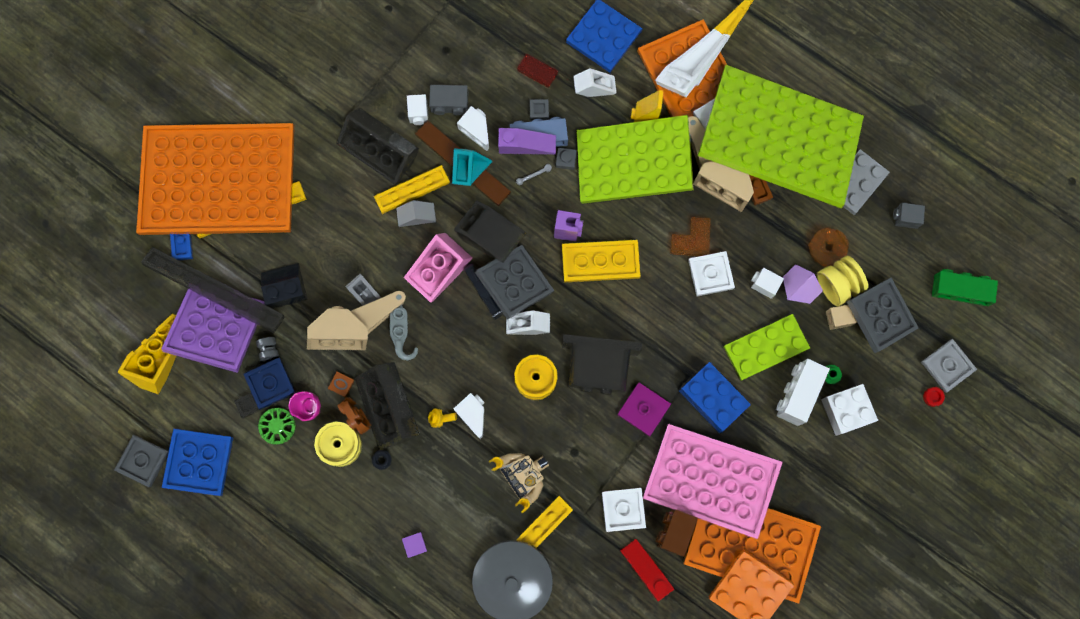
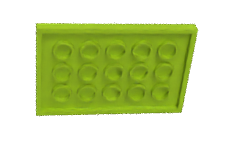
M688 115L577 130L580 202L582 204L694 190Z

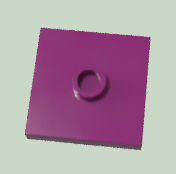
M638 383L617 415L650 437L671 403L641 383Z

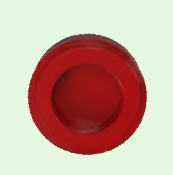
M931 387L924 392L923 399L928 406L936 407L944 402L945 395L940 388Z

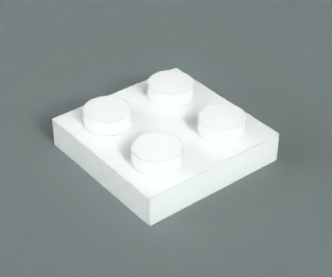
M726 251L689 258L688 261L696 296L735 288Z
M641 488L602 492L606 532L646 528Z

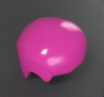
M302 391L295 393L290 398L288 407L292 416L297 417L301 421H310L318 416L321 403L319 398L312 392Z

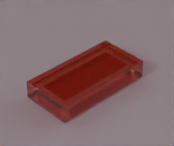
M528 54L524 56L517 68L518 72L547 88L550 87L558 74V70Z

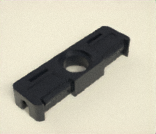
M473 264L465 267L466 275L494 320L503 316L502 311L475 274L476 269Z

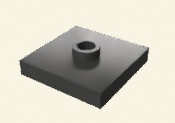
M133 435L114 471L151 488L169 451Z

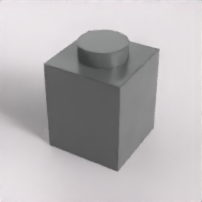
M901 203L895 208L893 213L895 226L918 229L924 224L925 206Z

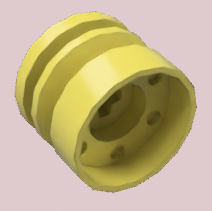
M845 256L841 260L836 261L834 267L827 266L817 273V280L824 295L835 306H841L849 301L851 296L856 297L868 289V281L862 268L850 256Z

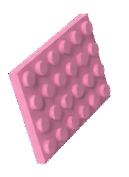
M668 424L643 499L758 539L783 462Z

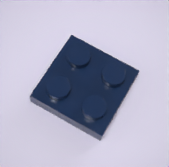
M281 358L270 361L244 374L257 407L260 410L296 393Z

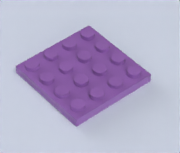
M191 281L161 349L165 353L238 373L264 310L265 301Z

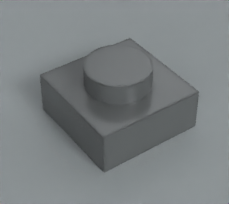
M548 99L530 100V120H549Z
M558 148L556 168L574 170L577 150Z

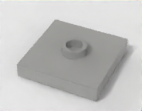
M953 339L921 361L945 393L949 392L977 370Z

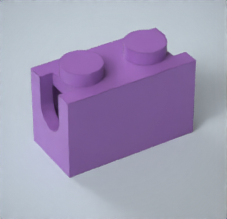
M558 210L554 238L576 242L577 236L581 237L583 220H580L581 214Z

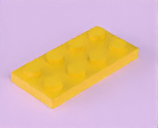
M638 240L562 244L564 283L640 278Z

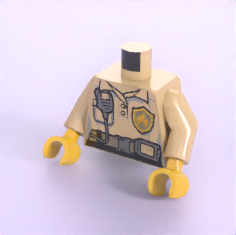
M509 453L501 457H494L489 460V463L495 462L496 464L492 471L501 470L519 498L515 506L522 504L524 509L521 513H524L538 499L543 488L542 480L544 479L540 471L548 467L549 464L543 456L533 462L529 455L525 456L522 453Z

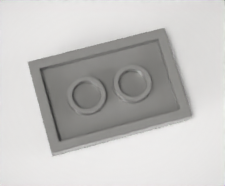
M861 149L855 155L845 205L843 206L853 215L858 212L890 173Z

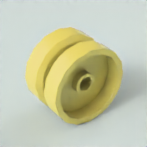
M332 422L319 430L315 437L314 446L316 454L323 462L332 466L344 467L357 460L361 453L362 441L359 433L355 429L352 430L349 425L343 422ZM336 442H341L340 447L335 446Z

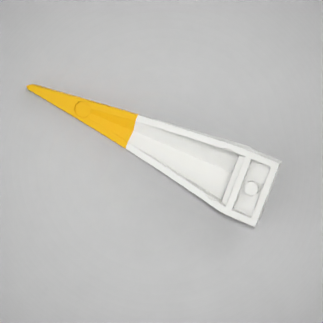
M744 0L704 38L668 64L656 78L657 85L687 97L692 89L699 85L754 0Z

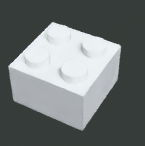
M863 384L821 399L835 436L878 421Z

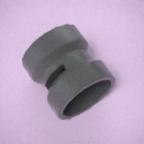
M275 337L262 338L256 341L257 348L260 349V361L279 357L278 350L275 348Z

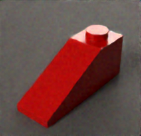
M637 539L620 550L656 601H660L674 590Z

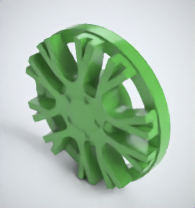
M283 408L269 409L259 419V433L268 443L283 444L295 432V419L289 411ZM275 411H277V418L274 416ZM281 412L287 414L283 419H280ZM271 414L272 419L267 420L265 417ZM289 418L291 419L290 422H287V423L284 422L285 420H287V419H289ZM263 421L269 422V425H262ZM285 426H292L291 432L286 431ZM269 428V431L264 434L263 429ZM272 432L273 435L271 436V438H270V440H269V439H268V436H269L270 433ZM282 432H284L287 435L286 438H284V436L281 434ZM276 434L280 435L281 441H275Z

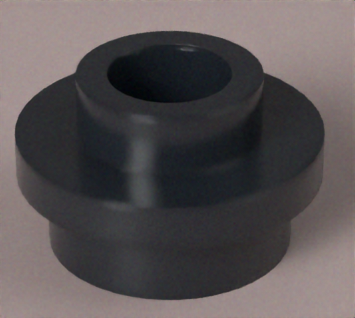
M379 450L373 454L372 464L375 468L384 470L391 465L392 458L387 451ZM381 456L385 457V462L383 464L379 463V458Z

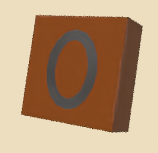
M336 372L328 389L346 398L355 380Z

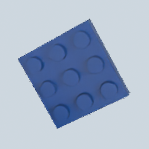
M596 0L568 36L566 43L611 73L642 32V28L601 0Z
M173 429L162 488L222 496L233 437Z

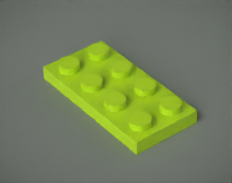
M792 314L725 345L724 349L740 381L798 355L810 349Z

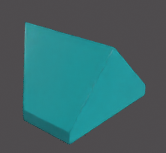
M454 148L452 184L471 186L493 161L473 150Z

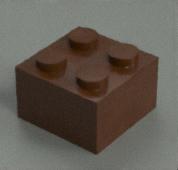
M676 509L666 512L662 521L665 524L664 529L658 532L655 541L658 543L657 547L684 557L698 518Z

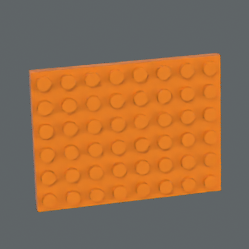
M294 124L143 126L136 233L138 235L291 232Z

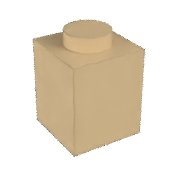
M849 305L833 307L826 311L830 330L853 326L857 323Z

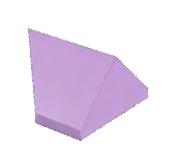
M796 264L782 277L784 278L787 300L810 304L823 291L815 274Z

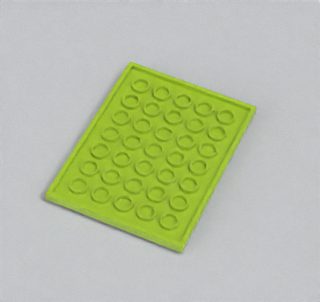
M725 65L698 156L842 208L845 205L864 116Z

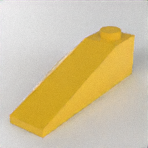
M171 314L155 329L156 332L148 339L145 338L141 342L142 345L134 352L131 351L118 370L120 375L141 389L159 394L169 376L176 355L165 353L161 348L174 322L175 314Z

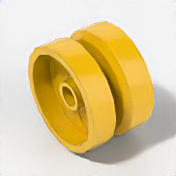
M529 355L522 359L514 373L515 385L519 393L531 400H542L548 397L554 391L557 383L556 367L551 360L541 355ZM534 374H538L540 378L534 380L532 377H534Z

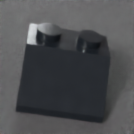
M299 263L261 273V289L265 305L269 309L308 300Z

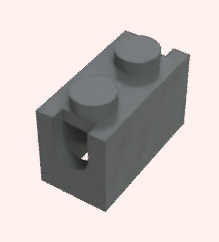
M430 85L431 113L436 115H444L445 113L463 115L468 111V86Z

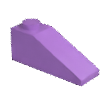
M499 128V154H556V135L518 128Z

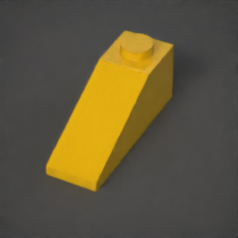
M659 90L638 101L636 107L632 108L631 119L634 122L658 119L662 109L663 90Z

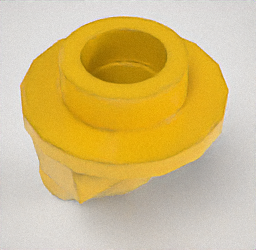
M434 408L428 416V422L433 428L443 426V422L457 420L456 413L442 415V410Z

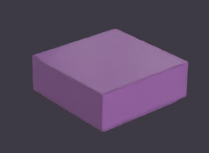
M422 532L402 539L408 558L427 552Z

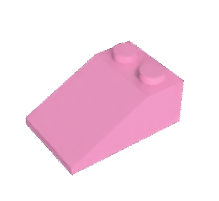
M446 233L436 234L404 278L429 302H433L464 270L473 257Z

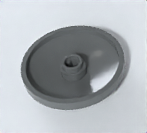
M507 540L491 546L481 555L473 572L472 585L476 600L490 616L496 619H530L538 614L548 602L552 591L553 577L549 562L540 550L523 541Z

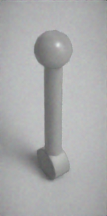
M546 164L543 169L524 178H518L516 183L522 185L524 181L545 171L550 172L552 167L550 164Z

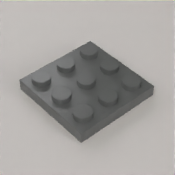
M523 245L495 259L475 272L507 320L554 292V289Z
M892 277L847 301L874 353L885 349L918 329Z

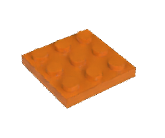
M743 549L711 592L709 599L738 619H770L794 587V583Z

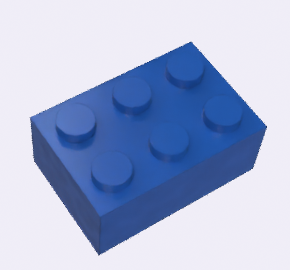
M710 362L679 390L718 433L723 432L751 405Z

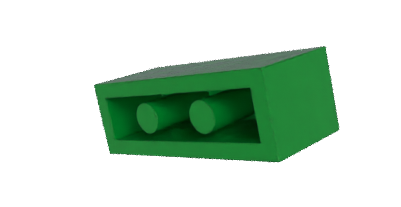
M942 269L934 275L932 297L990 306L996 303L998 281L991 280L989 276L974 277L971 273L957 274L953 273V270Z

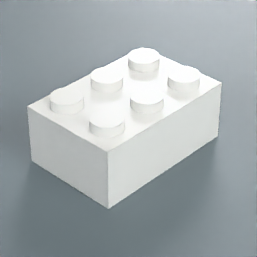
M810 359L795 365L791 373L793 379L791 383H787L784 389L786 395L783 400L779 401L776 407L778 411L777 417L797 426L807 423L829 368Z

